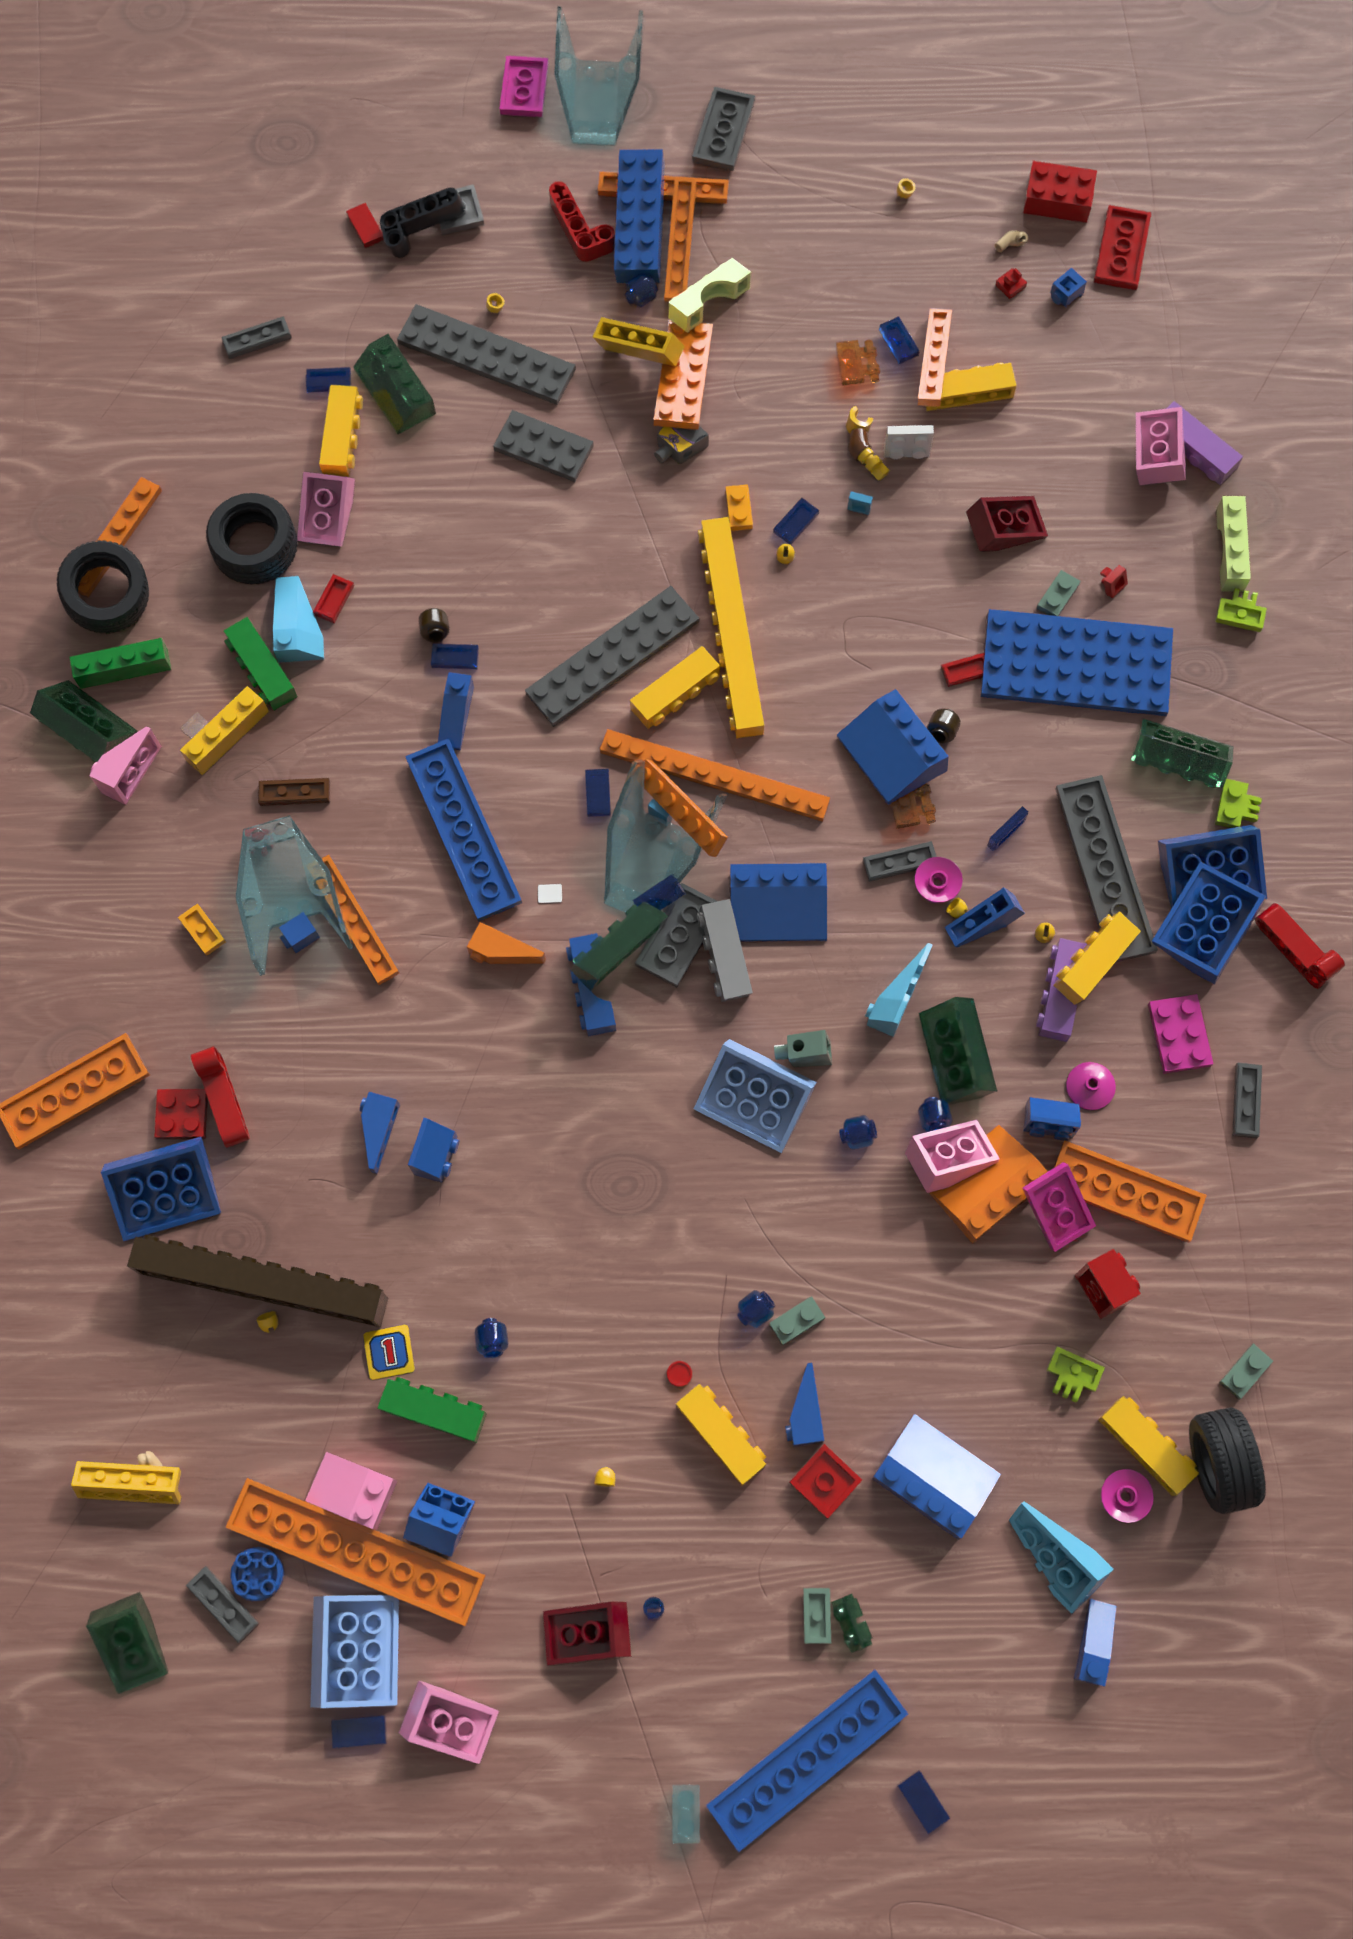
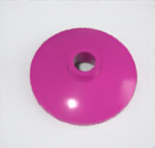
M929 858L922 862L916 870V889L923 898L930 902H948L954 899L961 890L963 883L962 873L959 867L947 858ZM940 880L942 885L936 886L933 881Z
M1085 1062L1077 1065L1069 1073L1066 1081V1090L1072 1102L1079 1104L1080 1108L1099 1110L1107 1106L1113 1099L1116 1084L1113 1075L1106 1067L1094 1062ZM1088 1081H1095L1097 1086L1095 1088L1090 1087Z
M1123 1469L1113 1472L1104 1481L1101 1489V1501L1106 1512L1114 1519L1124 1523L1136 1522L1143 1519L1152 1508L1153 1490L1149 1481L1142 1474L1134 1470ZM1122 1492L1129 1494L1130 1499L1127 1502L1122 1500Z

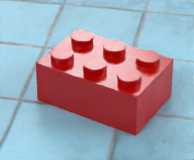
M1032 161L1023 213L1087 223L1092 207L1097 170Z
M1114 1248L1088 1262L1075 1274L1077 1281L1100 1319L1126 1306L1141 1294L1139 1282L1133 1275H1129L1125 1268L1127 1263L1121 1253H1116Z

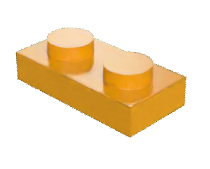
M748 484L726 486L725 491L731 531L753 529Z
M198 903L178 917L206 956L226 943Z

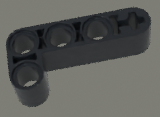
M449 187L386 211L380 217V226L385 244L395 257H405L410 251L408 235L460 216L466 208L463 199L455 188Z

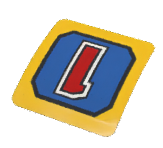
M407 1325L364 1333L367 1365L371 1379L410 1373L415 1370Z

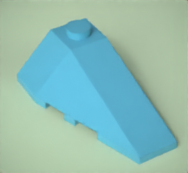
M299 576L276 577L273 651L278 663L324 659V638Z
M928 943L881 993L875 1005L870 1003L865 1017L869 1018L867 1026L894 1037L930 954L932 944Z
M1022 1502L1009 1519L1024 1547L1030 1549L1037 1561L1035 1565L1038 1571H1043L1050 1583L1048 1588L1051 1593L1071 1614L1103 1584L1114 1570L1094 1549L1026 1502Z

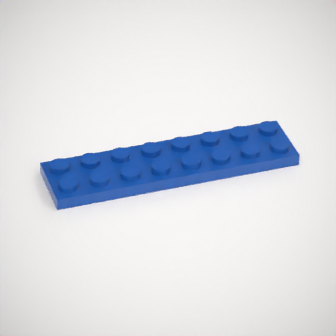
M449 738L405 756L478 922L522 904L521 897Z
M874 1669L706 1804V1807L738 1852H740L899 1723L908 1713Z

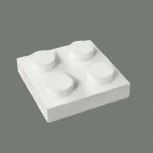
M933 425L888 426L884 458L900 459L902 457H913L921 459L929 457L934 434Z

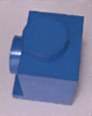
M1071 267L1052 283L1051 299L1055 304L1059 305L1061 303L1066 307L1078 296L1081 297L1084 294L1087 281Z

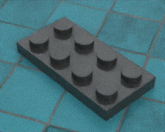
M714 87L692 155V162L734 171L755 104V95Z
M512 410L493 447L496 452L576 482L594 444L589 439Z
M681 883L637 958L635 966L678 988L703 944L702 936H705L703 926L700 927L698 924L697 912H700L699 908L701 905L718 901Z

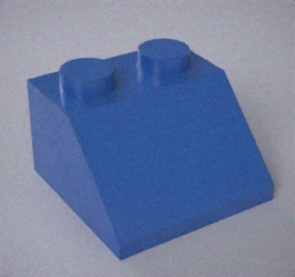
M423 1118L408 1163L413 1174L442 1183L444 1177H448L451 1171L452 1163H449L452 1153L456 1154L460 1140L457 1139L456 1132L430 1119Z

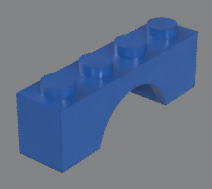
M598 933L569 938L570 947H566L568 962H574L575 969L570 970L573 984L578 983L579 992L575 993L577 1007L582 1006L584 1015L579 1016L582 1030L587 1029L588 1036L617 1031L611 1001L598 998L588 986L591 973L597 966L603 963Z

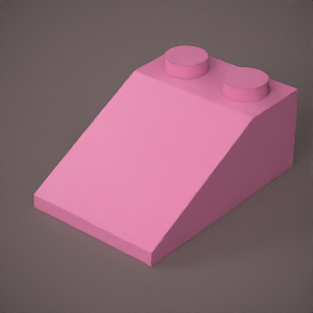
M1182 407L1136 413V472L1139 485L1186 480Z
M303 472L297 541L342 546L353 503L355 479Z
M146 726L102 755L99 761L93 764L89 776L102 794L126 805L162 746L151 728Z
M977 1120L915 1135L912 1137L905 1152L927 1193L948 1188L1000 1160Z
M326 1452L305 1501L377 1530L397 1481Z
M418 1681L399 1734L409 1742L480 1764L499 1711L443 1688Z

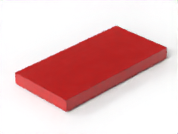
M1113 205L1108 206L1093 283L1137 291L1151 212Z

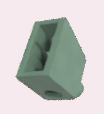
M826 1030L788 1035L787 1044L774 1046L775 1059H789L793 1067L832 1065L831 1041Z

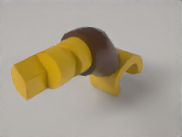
M854 406L850 410L846 422V429L850 433L848 450L855 461L866 464V469L880 481L890 470L877 455L874 456V452L871 450L872 446L868 441L867 432L871 427L873 418L868 417L866 422L857 420L858 409Z

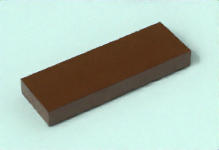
M330 779L259 781L258 803L260 806L330 803Z

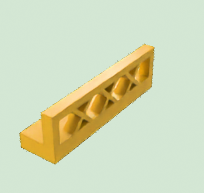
M77 1461L71 1487L77 1498L180 1504L181 1495L178 1491L181 1470L178 1467Z

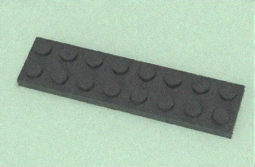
M415 304L397 338L398 344L556 405H558L576 370V366L573 363Z
M669 586L525 689V694L554 727L699 623V617L675 589Z
M1100 775L1057 785L1055 790L1099 930L1101 928L1099 923L1108 914L1113 916L1120 911L1141 931L1116 962L1156 953L1158 949L1152 943L1154 936L1103 776Z

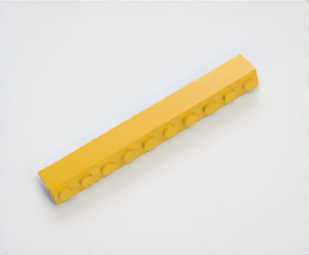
M729 517L702 520L701 530H698L699 544H704V550H701L702 563H707L708 570L704 571L706 584L711 586V591H708L709 605L714 604L715 611L711 612L713 626L717 625L718 632H715L716 646H721L722 652L718 653L719 665L725 669V674H722L723 688H728L729 695L725 696L727 710L731 709L732 717H729L730 730H735L736 738L764 735V720Z

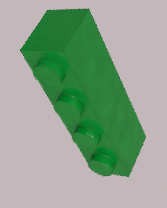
M248 617L223 630L227 637L224 643L230 652H236L238 657L235 659L242 670H248V680L253 688L259 687L261 692L258 695L264 700L266 705L270 704L275 711L298 697L291 682Z
M162 638L70 657L73 679L80 689L171 670L168 649Z
M396 1377L395 1381L387 1380L377 1409L477 1443L487 1415L482 1410V1405L468 1401L467 1405L457 1402L458 1397L448 1393H444L443 1397L433 1394L434 1389L424 1385H420L419 1389L409 1386L411 1381Z

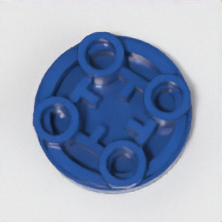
M253 1547L238 1554L231 1569V1582L234 1591L242 1598L250 1601H263L272 1597L280 1589L284 1579V1566L280 1557L272 1550L263 1547Z

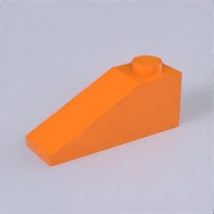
M481 922L467 945L470 958L479 963L485 961L489 964H544L546 961L544 952Z

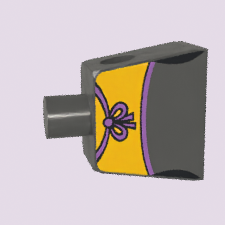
M700 426L699 430L662 427L657 434V445L660 448L654 452V456L660 463H664L671 457L678 464H682L709 446V434Z

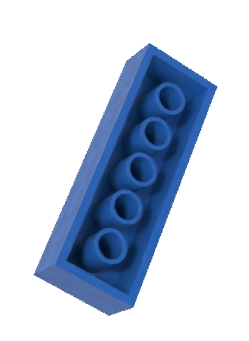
M663 149L619 150L614 273L617 283H660L665 170Z

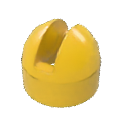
M910 179L900 180L896 190L897 195L900 198L908 199L915 191V184Z
M492 293L487 297V310L491 313H499L503 309L504 299L501 295Z
M782 544L778 547L776 557L780 563L789 564L794 560L795 551L790 544ZM784 550H788V557H783Z
M959 897L952 900L946 909V912L954 918H959L968 911L966 903Z
M1041 923L1035 930V937L1041 943L1050 942L1055 935V929L1050 923ZM1045 927L1048 928L1047 937H1043Z
M275 1311L266 1312L256 1318L259 1328L269 1333L268 1328L272 1327L276 1330L279 1323Z
M608 1467L598 1470L595 1475L594 1485L615 1487L616 1478L613 1470Z

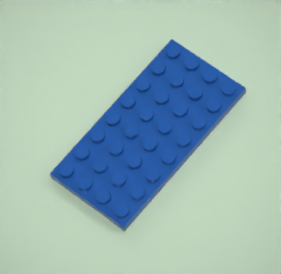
M989 609L981 697L1167 716L1169 711L1173 628Z

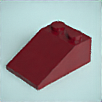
M1034 496L981 497L966 511L980 552L1000 551L1048 537Z
M611 1601L543 1611L547 1666L631 1657L627 1602Z

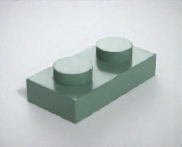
M1061 570L1038 603L1036 609L1046 615L1059 616L1081 581Z
M811 1296L770 1322L769 1325L783 1346L826 1317Z
M1253 1343L1219 1383L1240 1400L1271 1365L1273 1360Z
M803 1588L804 1643H831L830 1588Z

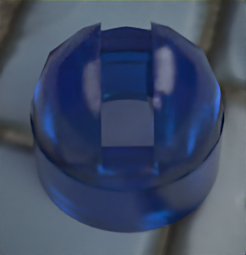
M657 1597L648 1598L643 1605L645 1616L650 1620L660 1619L664 1614V1603ZM647 1609H661V1612H647Z

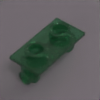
M849 1594L832 1601L834 1617L840 1623L844 1642L850 1648L851 1653L873 1645L871 1641L873 1637L866 1620L857 1624L856 1618L863 1616L857 1597L854 1598L853 1594Z

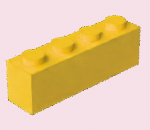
M601 317L593 335V338L604 350L675 367L685 347L673 333Z
M996 363L992 366H975L971 369H955L944 374L940 407L925 406L926 411L1014 398L1017 385L1012 364Z
M330 385L319 462L322 474L350 477V470L354 469L355 456L353 455V449H357L358 444L355 433L356 429L360 428L358 411L359 409L362 410L363 397L359 396L356 386Z
M701 646L630 700L631 711L647 729L653 725L658 726L664 721L666 715L670 712L678 711L686 700L698 696L701 689L706 685L714 684L720 675V665Z
M247 686L180 749L185 760L203 775L269 712L264 700Z
M1120 911L1113 916L1108 914L1099 923L1101 926L1100 930L1097 933L1095 931L1087 937L1085 940L1087 945L1084 949L1079 948L1070 959L1073 962L1069 967L1065 965L1056 975L1059 979L1053 986L1074 1005L1083 1001L1141 932Z
M698 1384L676 1403V1407L741 1486H743L766 1466L763 1460L767 1457L758 1446L753 1448L747 1440L750 1437L741 1426L738 1428L734 1426L730 1421L733 1416L724 1405L719 1408L714 1401L717 1397L708 1386L703 1388Z
M1124 1396L1120 1397L1098 1421L1171 1496L1178 1495L1199 1474L1195 1469L1196 1464L1187 1455L1182 1456L1176 1450L1177 1445L1170 1437L1162 1436L1157 1430L1159 1428L1158 1425L1150 1417L1147 1416L1145 1418L1138 1411L1140 1407L1130 1397L1126 1399Z

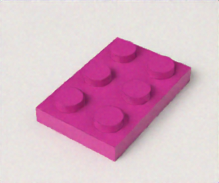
M506 56L499 108L500 115L543 116L549 66L548 58Z
M1197 994L1150 1001L1148 1003L1163 1074L1211 1067L1214 1064Z
M1065 1162L1022 1188L1047 1243L1054 1252L1096 1227L1071 1169Z

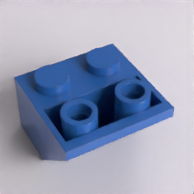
M1029 1097L1026 1102L1023 1131L1029 1132L1030 1136L1044 1137L1045 1134L1054 1136L1056 1140L1067 1141L1069 1138H1073L1081 1128L1079 1104Z
M427 1483L409 1514L403 1538L452 1557L461 1540L475 1501Z

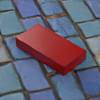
M366 202L346 211L365 248L384 240L382 231Z
M333 574L313 611L314 616L335 623L355 586L354 582Z
M985 652L942 664L941 669L948 687L982 678Z

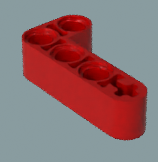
M560 181L552 183L549 187L551 208L577 258L583 262H588L613 252L615 249L614 228L608 224H602L590 229L568 186Z
M1277 903L1270 905L1255 918L1258 928L1313 987L1321 988L1344 968V960L1337 952L1329 950L1324 953Z
M213 1046L191 1054L192 1064L202 1080L225 1147L229 1148L250 1140L242 1111L220 1052Z

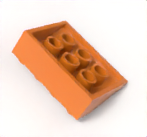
M1000 1125L986 1135L1000 1159L999 1162L948 1188L929 1192L972 1244L1027 1200L1022 1189L1024 1186L1048 1172L1033 1154Z

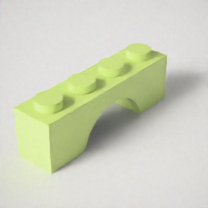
M733 258L721 264L716 270L705 275L696 284L689 286L683 293L672 298L669 302V319L685 332H689L703 322V304L707 300L714 297L736 299L750 289L751 272Z
M1222 496L1216 509L1217 530H1221L1223 538V556L1220 568L1221 591L1233 592L1234 588H1238L1240 592H1243L1251 579L1245 496Z

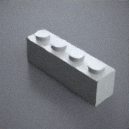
M730 899L701 905L699 908L700 912H697V920L699 926H703L705 932L702 940L705 950H709L711 959H708L709 970L711 974L715 973L716 983H714L716 997H720L721 1002L750 996L753 993Z

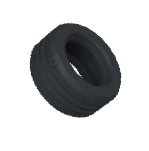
M244 493L233 496L221 503L208 520L206 541L210 553L219 570L236 582L245 584L269 582L283 574L294 560L298 545L292 520L285 507L268 495ZM253 522L265 523L275 530L274 540L268 548L258 554L241 555L229 548L232 535L245 524Z
M97 540V542L92 541L77 546L75 550L73 549L63 559L64 561L61 563L57 573V592L66 613L80 627L95 633H115L130 627L131 624L133 625L143 615L142 613L145 611V607H147L149 597L148 580L140 560L128 548L118 545L116 542ZM109 566L118 569L127 577L129 583L125 597L116 605L109 608H96L87 605L79 598L78 587L80 581L92 569Z
M1232 1407L1195 1415L1189 1424L1190 1448L1193 1462L1196 1464L1195 1469L1199 1472L1197 1477L1210 1507L1221 1514L1258 1507L1265 1499V1474L1259 1448L1246 1417L1241 1411Z

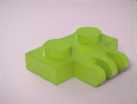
M1234 588L1232 600L1220 599L1215 622L1261 633L1267 608L1255 606L1258 593L1253 592L1250 600L1247 599L1249 591L1244 590L1242 597H1238L1240 589Z
M1225 778L1215 825L1236 828L1240 827L1241 820L1257 822L1259 816L1256 814L1260 812V807L1256 805H1261L1262 799L1247 795L1248 783Z
M1057 1346L1046 1371L1058 1376L1052 1392L1058 1394L1062 1385L1065 1387L1062 1397L1067 1399L1070 1391L1073 1390L1075 1392L1072 1395L1071 1401L1077 1403L1083 1388L1092 1392L1096 1391L1105 1367Z

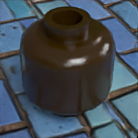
M429 608L420 614L418 623L422 638L432 643H438L448 636L450 627L446 612L438 608Z
M938 709L932 714L927 729L938 743H949L956 737L961 720L951 709Z

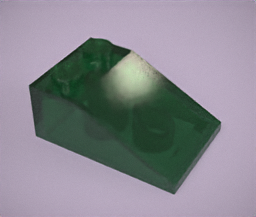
M141 1592L91 1611L86 1627L118 1694L168 1674V1668L154 1623Z

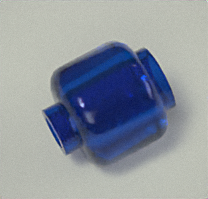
M640 274L626 283L627 292L624 295L630 305L635 304L638 308H642L656 299L658 288L650 275Z
M929 1097L918 1108L921 1126L926 1132L950 1127L953 1122L948 1102L943 1099Z
M866 1115L845 1119L843 1128L839 1129L842 1143H847L852 1150L871 1146L874 1143V1139L878 1137L874 1120H870Z
M753 1290L738 1302L740 1312L737 1316L745 1326L750 1324L754 1328H759L774 1316L773 1308H775V1304L765 1291Z
M487 1318L475 1328L476 1350L483 1354L484 1357H499L508 1348V1333L504 1323L497 1321L495 1318Z

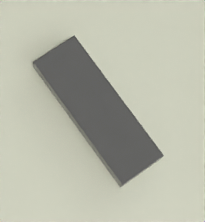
M283 316L221 338L229 359L291 339L292 337Z
M930 841L863 857V864L868 881L871 882L916 871L922 862L937 856L933 843Z
M1237 1062L1235 1066L1233 1136L1259 1138L1262 1065Z
M207 1566L186 1585L238 1643H241L259 1624Z

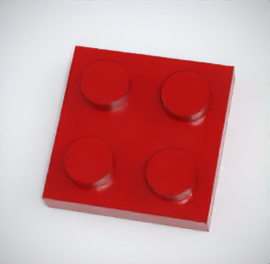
M157 1089L154 1137L156 1139H195L198 1137L206 1139L208 1098L205 1089Z
M823 1444L789 1483L828 1519L860 1484L862 1479L827 1445Z

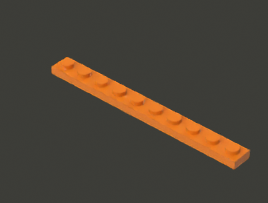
M607 729L600 747V753L640 766H642L645 759L652 760L666 774L822 822L830 802V797L609 729Z

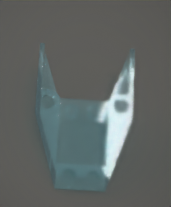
M557 6L554 76L573 144L616 145L640 80L645 25L643 10H639L638 26L627 55L620 62L577 59L562 6Z
M640 759L633 761L607 828L604 904L648 922L696 865L703 849L682 827L644 811L645 761ZM727 794L717 795L714 804L706 813L714 823L728 796Z
M290 815L243 829L236 901L250 957L259 975H265L270 930L273 927L287 923L302 912L307 917L322 914L347 948L352 949V941L330 870Z

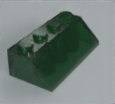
M386 334L368 344L353 368L397 435L435 415L436 411L432 397L390 335Z
M69 680L37 690L30 714L37 718L40 723L48 726L58 736L63 737L94 762H98L102 755L138 732V730Z
M1143 719L1131 760L1140 766L1156 767L1159 771L1166 774L1171 772L1179 774L1183 779L1189 781L1194 779L1201 781L1211 788H1223L1233 764L1234 746Z
M642 902L639 906L634 904L625 912L627 917L623 921L616 920L607 929L609 933L604 938L600 935L590 944L591 950L587 953L582 951L573 959L575 964L571 971L592 991L660 929L668 917L664 912L646 902Z
M954 997L920 1012L919 1017L941 1105L946 1106L975 1100L997 1092L974 998Z

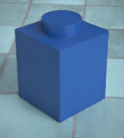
M304 912L279 927L283 934L279 938L287 949L292 947L295 953H298L320 938Z

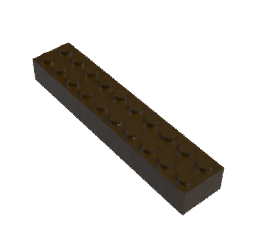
M146 1234L144 1238L135 1237L127 1267L140 1275L380 1328L382 1326L389 1298L383 1293L382 1289H379L380 1286L365 1283L363 1287L356 1284L354 1280L343 1277L336 1281L330 1278V1275L316 1272L315 1276L306 1273V1270L302 1268L291 1267L290 1270H286L281 1267V1264L270 1261L263 1265L257 1262V1259L242 1256L240 1260L233 1257L231 1253L217 1251V1254L208 1251V1248L193 1245V1248L190 1249L183 1246L184 1243L169 1240L167 1244L160 1241L158 1237Z

